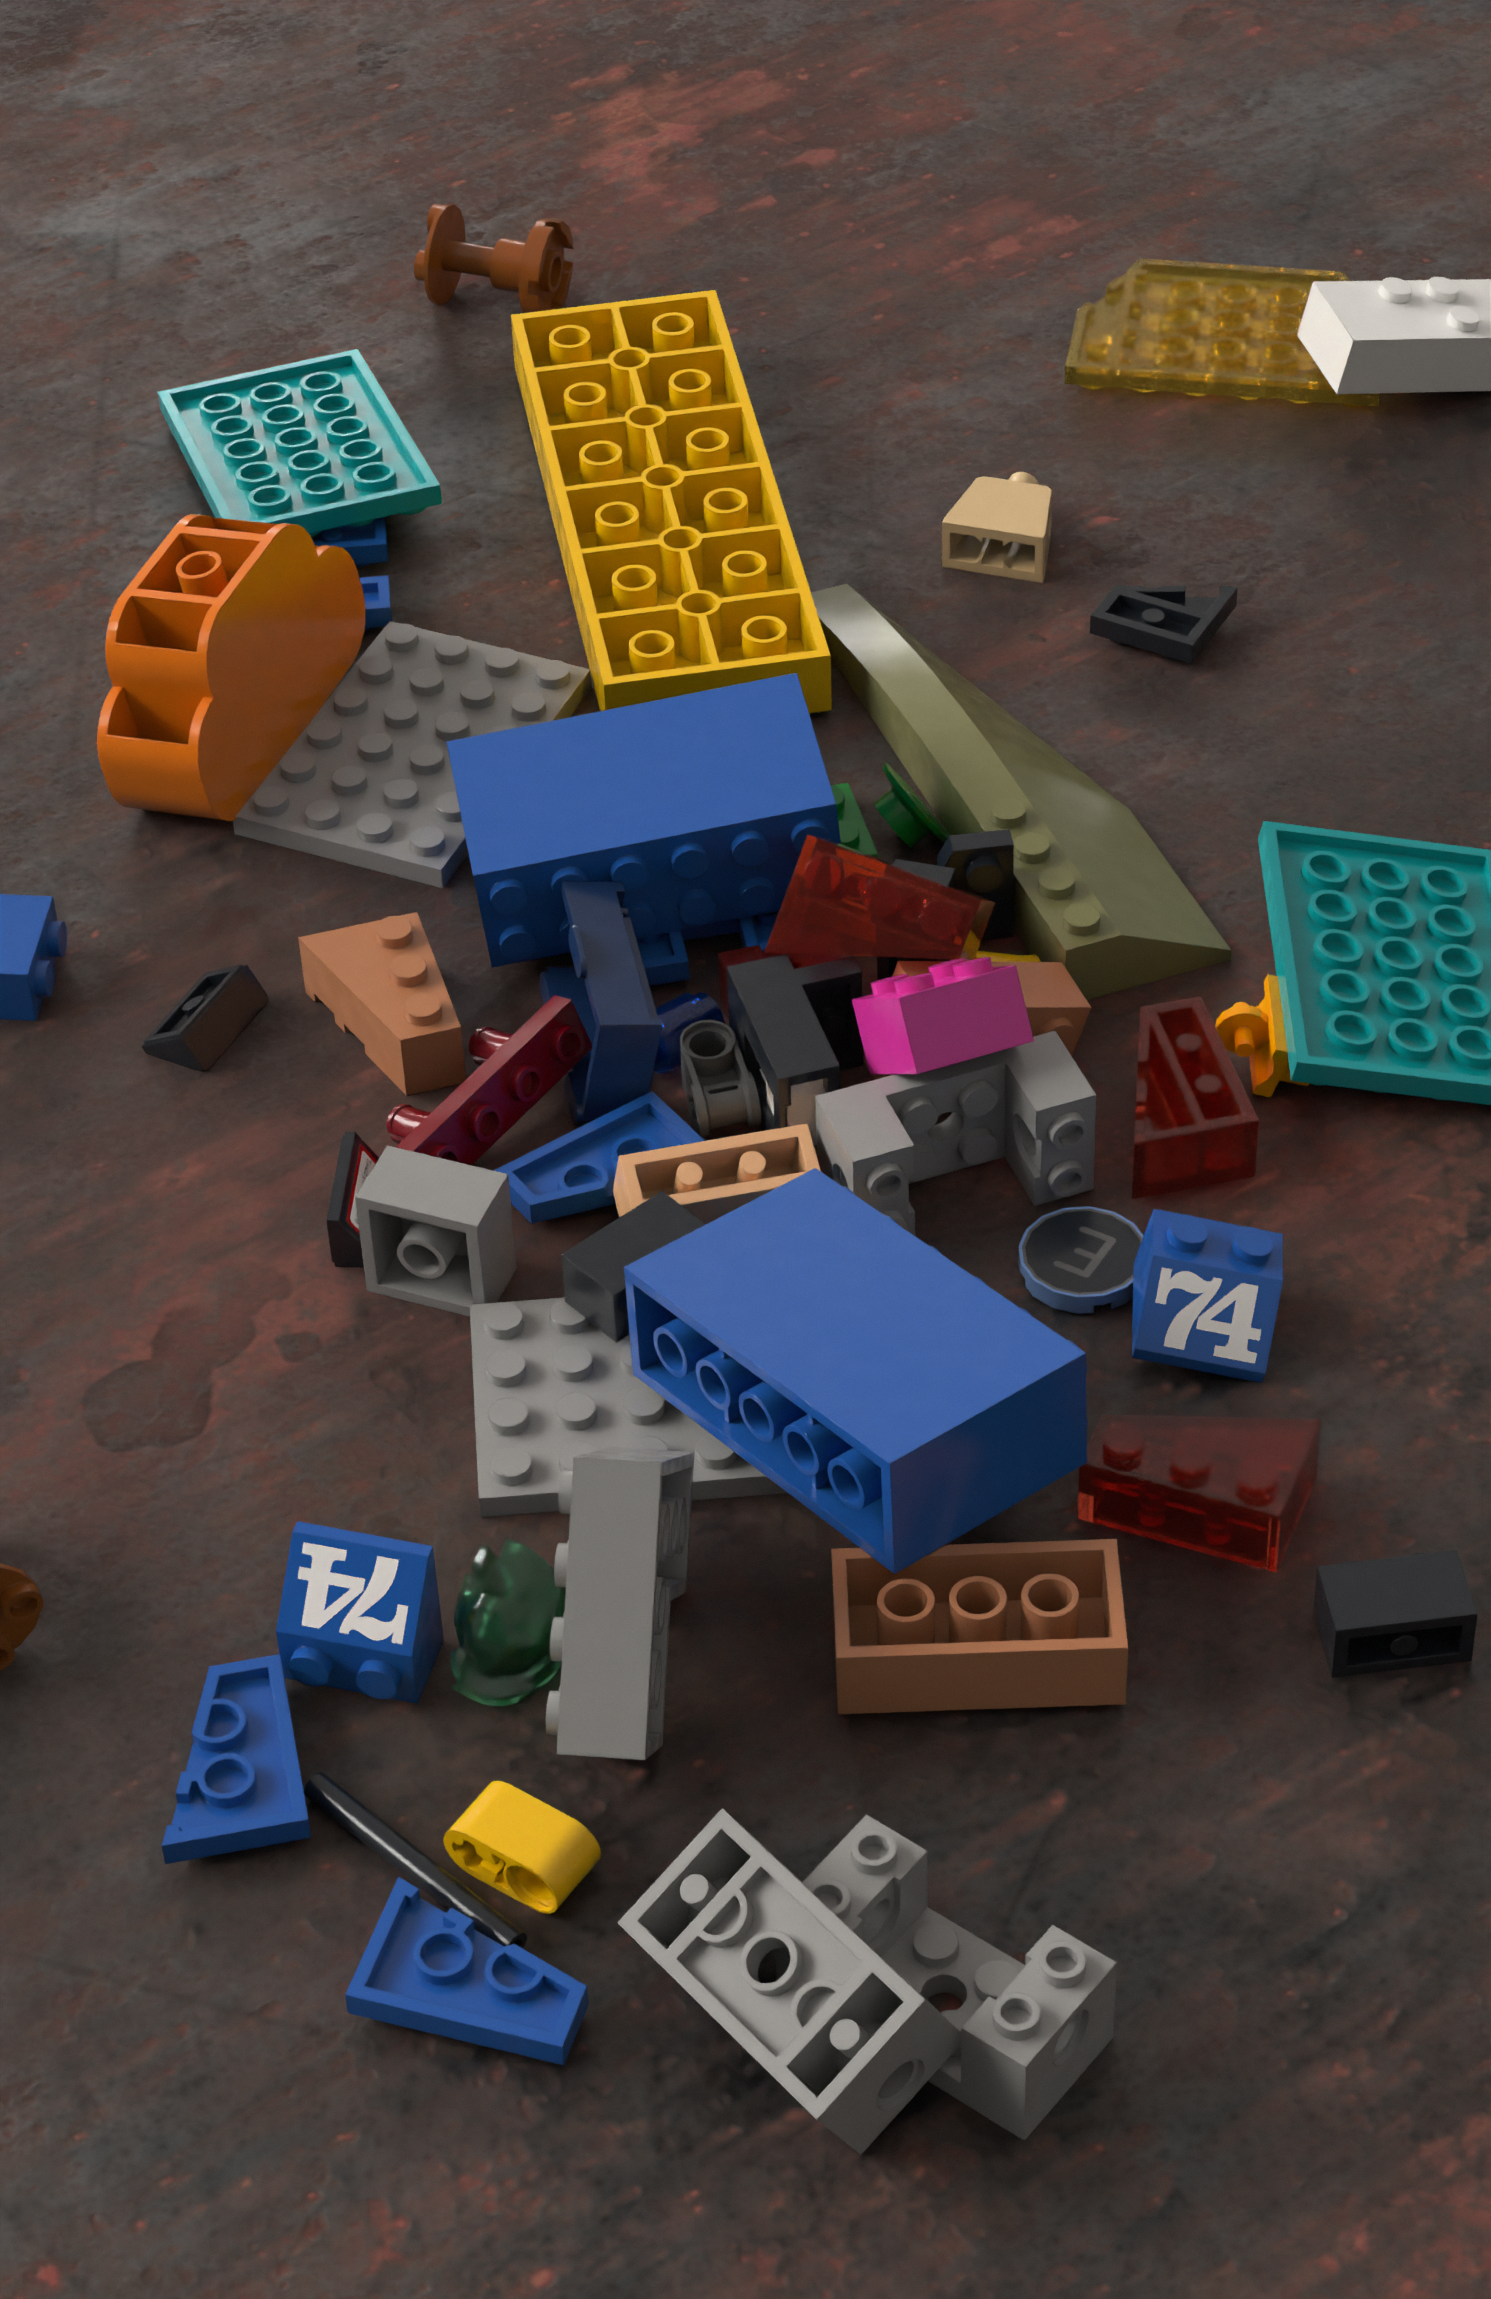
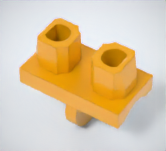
M1267 974L1264 980L1265 997L1262 1002L1256 1007L1249 1006L1245 1002L1235 1003L1217 1018L1215 1033L1218 1043L1225 1050L1236 1053L1240 1057L1249 1056L1253 1094L1271 1097L1279 1081L1307 1087L1309 1083L1291 1081L1278 976Z

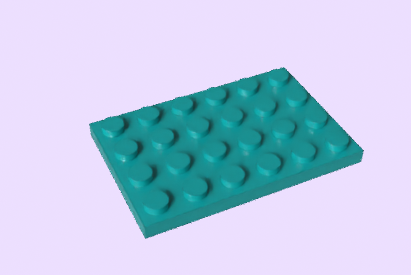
M358 349L158 391L160 410L215 518L272 524H297L302 526L311 537L320 534L322 530L345 525L352 527L364 526L376 518L394 514L414 515L424 511L426 507L442 504L441 488L438 480Z
M1263 821L1258 836V846L1276 976H1278L1291 1081L1319 1086L1329 1085L1370 1090L1377 1093H1395L1437 1100L1491 1105V850Z

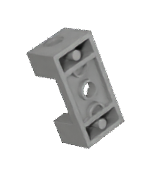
M1056 1031L1034 1036V1041L924 1073L894 1074L815 1096L817 1159L822 1173L841 1186L850 1189L854 1195L882 1214L891 1217L898 1225L915 1236V1211L909 1202L910 1183L1003 1157L1006 1158L1034 1206L1093 1190L1096 1093ZM952 1112L945 1121L935 1125L939 1115Z
M723 1808L617 1922L816 2120L860 2155L961 2045L960 2030L802 1884L801 1880ZM788 1948L790 1964L785 1974L774 1982L760 1983L758 1967L762 1958L773 1949Z
M868 1815L864 1816L802 1882L923 1997L928 1999L935 1994L948 1993L959 1997L964 2002L957 2010L940 2012L961 2031V2045L928 2081L1024 2141L1114 2037L1117 1962L1052 1925L1026 1954L1025 1965L930 1909L928 1907L927 1850ZM788 1948L775 1949L776 1980L780 1979L789 1967L790 1952Z

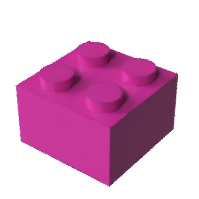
M990 957L966 961V958L951 960L928 967L929 973L908 977V974L874 981L870 983L873 994L852 1000L870 1074H920L1034 1041L1016 966L993 967Z

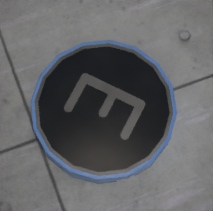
M1091 1206L1062 1208L1041 1216L1025 1230L1019 1244V1271L1025 1278V1287L1031 1295L1052 1308L1076 1314L1094 1313V1306L1111 1303V1309L1126 1304L1133 1298L1134 1261L1144 1235L1133 1222L1114 1211Z

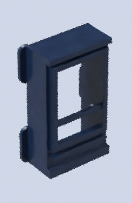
M562 881L561 894L570 925L568 940L574 967H547V972H541L539 988L543 1005L554 995L571 999L593 1046L565 1075L564 1088L573 1125H581L582 1121H593L650 1091L662 1030V1021L658 1019L631 918L628 917V908H622L625 895L623 882Z

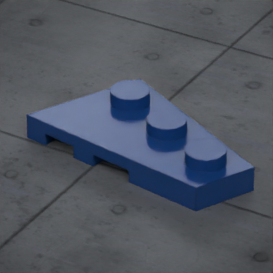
M651 1091L494 1171L508 1174L511 1204L533 1224L616 1204L613 1195V1185L620 1155L705 1140Z
M280 1654L209 1666L191 1733L193 1745L186 1771L180 1774L176 1789L177 1805L172 1824L166 1827L162 1842L165 1864L311 1838Z
M400 1877L397 1878L345 1994L347 2012L349 2014L564 2065L589 2005L588 1991L585 1984L516 1944L502 1946L475 1930L474 1920L452 1907L446 1913L420 1898L419 1888Z

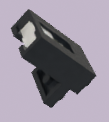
M783 954L728 966L729 1027L735 1033L747 1070L752 1073L757 1087L761 1108L760 1127L762 1131L808 1123L817 1155L815 1096L839 1090L841 1070L864 1065L863 1044L852 1003L853 999L862 997V971L855 956L794 969L788 955Z

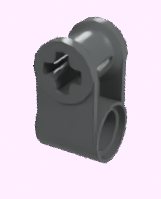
M701 1020L690 1024L683 1030L680 1036L682 1090L688 1103L694 1131L703 1138L708 1137L710 1130L742 1123H746L750 1128L760 1127L761 1108L757 1087L752 1073L747 1070L735 1033L731 1027L715 1020Z

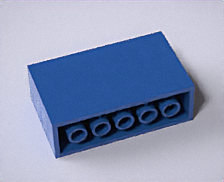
M797 673L446 742L492 968L570 952L568 940L570 925L561 894L562 881L623 882L625 895L622 908H628V917L631 918L636 939L848 897L836 802Z
M816 1168L624 1267L633 1375L894 1574L1087 1463L1086 1353L1074 1342L1057 1334L1034 1318L1027 1310L1018 1307L987 1286L983 1280L962 1269L943 1256L935 1247L927 1245L898 1225L891 1217L882 1214L854 1195L850 1189L841 1186Z

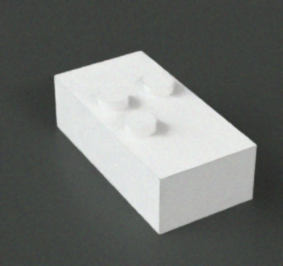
M1388 277L1382 281H1313L1297 336L1336 394L1491 391V279L1450 280L1444 277H1433L1429 280H1402Z

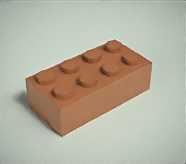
M1117 1539L944 1545L896 1574L892 1573L861 1548L831 1549L838 1714L1126 1704L1128 1641Z

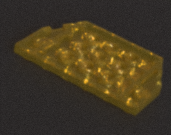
M1140 258L1127 268L1125 275L1115 278L1106 286V295L1097 303L1086 302L1077 310L1065 364V384L1081 385L1089 389L1114 387L1133 389L1143 393L1156 390L1184 392L1191 396H1204L1207 394L1237 396L1244 400H1255L1258 398L1283 399L1298 404L1310 402L1340 403L1347 407L1379 406L1380 393L1336 394L1297 336L1313 281H1350L1345 273L1340 271Z

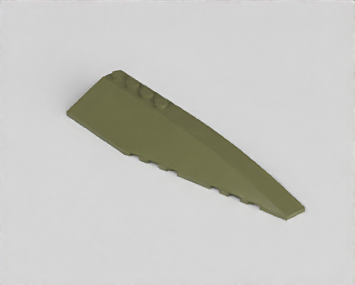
M849 584L811 592L831 658L949 835L1010 829L1014 843L1013 930L1030 955L1036 954L1041 962H1062L1086 1000L1231 960L1232 950L1130 809Z

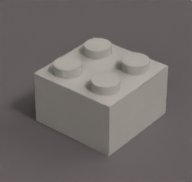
M387 1145L355 1196L367 1291L470 1316L471 1304L497 1303L517 1269L508 1174Z

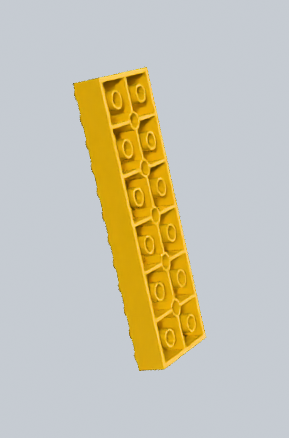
M716 290L511 315L515 370L600 711L793 673L798 675L809 714L832 710L831 655Z

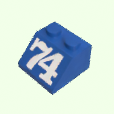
M1153 1209L1133 1268L1132 1358L1262 1383L1266 1374L1283 1284V1234L1187 1214Z
M297 1521L292 1531L276 1628L284 1678L296 1680L309 1686H328L364 1693L377 1699H395L418 1704L444 1642L433 1546Z

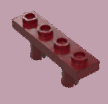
M554 995L514 1034L497 1031L489 1026L477 1029L470 1038L469 1052L470 1055L475 1056L473 1061L480 1067L435 1110L426 1112L408 1104H399L390 1112L386 1121V1128L388 1133L393 1134L390 1138L398 1144L396 1148L473 1165L592 1049V1043L572 1000Z

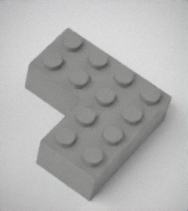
M611 1447L573 1457L572 1470L563 1469L561 1472L558 1496L560 1514H570V1525L567 1544L558 1543L554 1582L555 1587L566 1588L565 1612L563 1617H554L550 1636L551 1661L562 1662L561 1683L559 1691L550 1690L546 1708L547 1735H557L556 1754L646 1760L663 1745L670 1603L673 1599L687 1592L695 1452Z

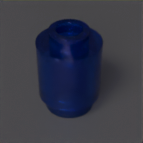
M703 992L696 995L684 993L656 1008L658 1019L662 1021V1030L654 1071L664 1074L681 1065L680 1036L683 1030L690 1024L701 1020H715L725 1024L720 1008L708 994Z

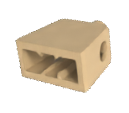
M1016 472L1010 476L1009 480L986 476L976 478L942 521V567L1043 583L1052 528V490L1048 486L1039 485L1036 478L1026 472Z

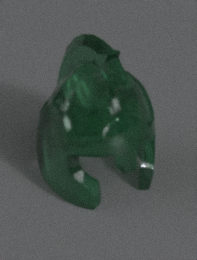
M507 1539L500 1553L499 1560L489 1546H481L473 1561L472 1573H466L454 1607V1626L456 1628L459 1648L454 1649L450 1656L452 1671L457 1681L452 1688L466 1698L483 1705L497 1707L510 1705L534 1695L552 1679L562 1665V1662L551 1661L550 1636L554 1617H563L565 1612L566 1588L555 1587L554 1569L544 1558L522 1543Z

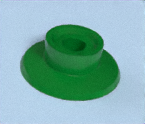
M885 762L883 772L891 789L874 803L878 812L910 848H913L929 833L945 843L950 835L911 787Z

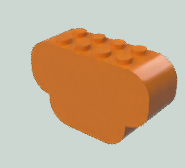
M190 514L183 517L173 527L118 598L107 627L105 654L107 669L113 687L109 691L100 713L97 730V750L107 786L116 802L123 807L224 821L236 820V815L322 708L352 666L359 652L365 628V599L356 565L351 555L344 548L331 545L316 546L309 533L302 526L289 523L272 524Z

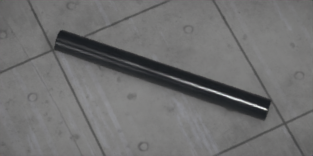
M320 1772L309 1779L304 1788V1795L445 1909L449 1911L452 1907L474 1920L475 1930L502 1946L516 1944L522 1949L524 1948L527 1935L326 1774Z

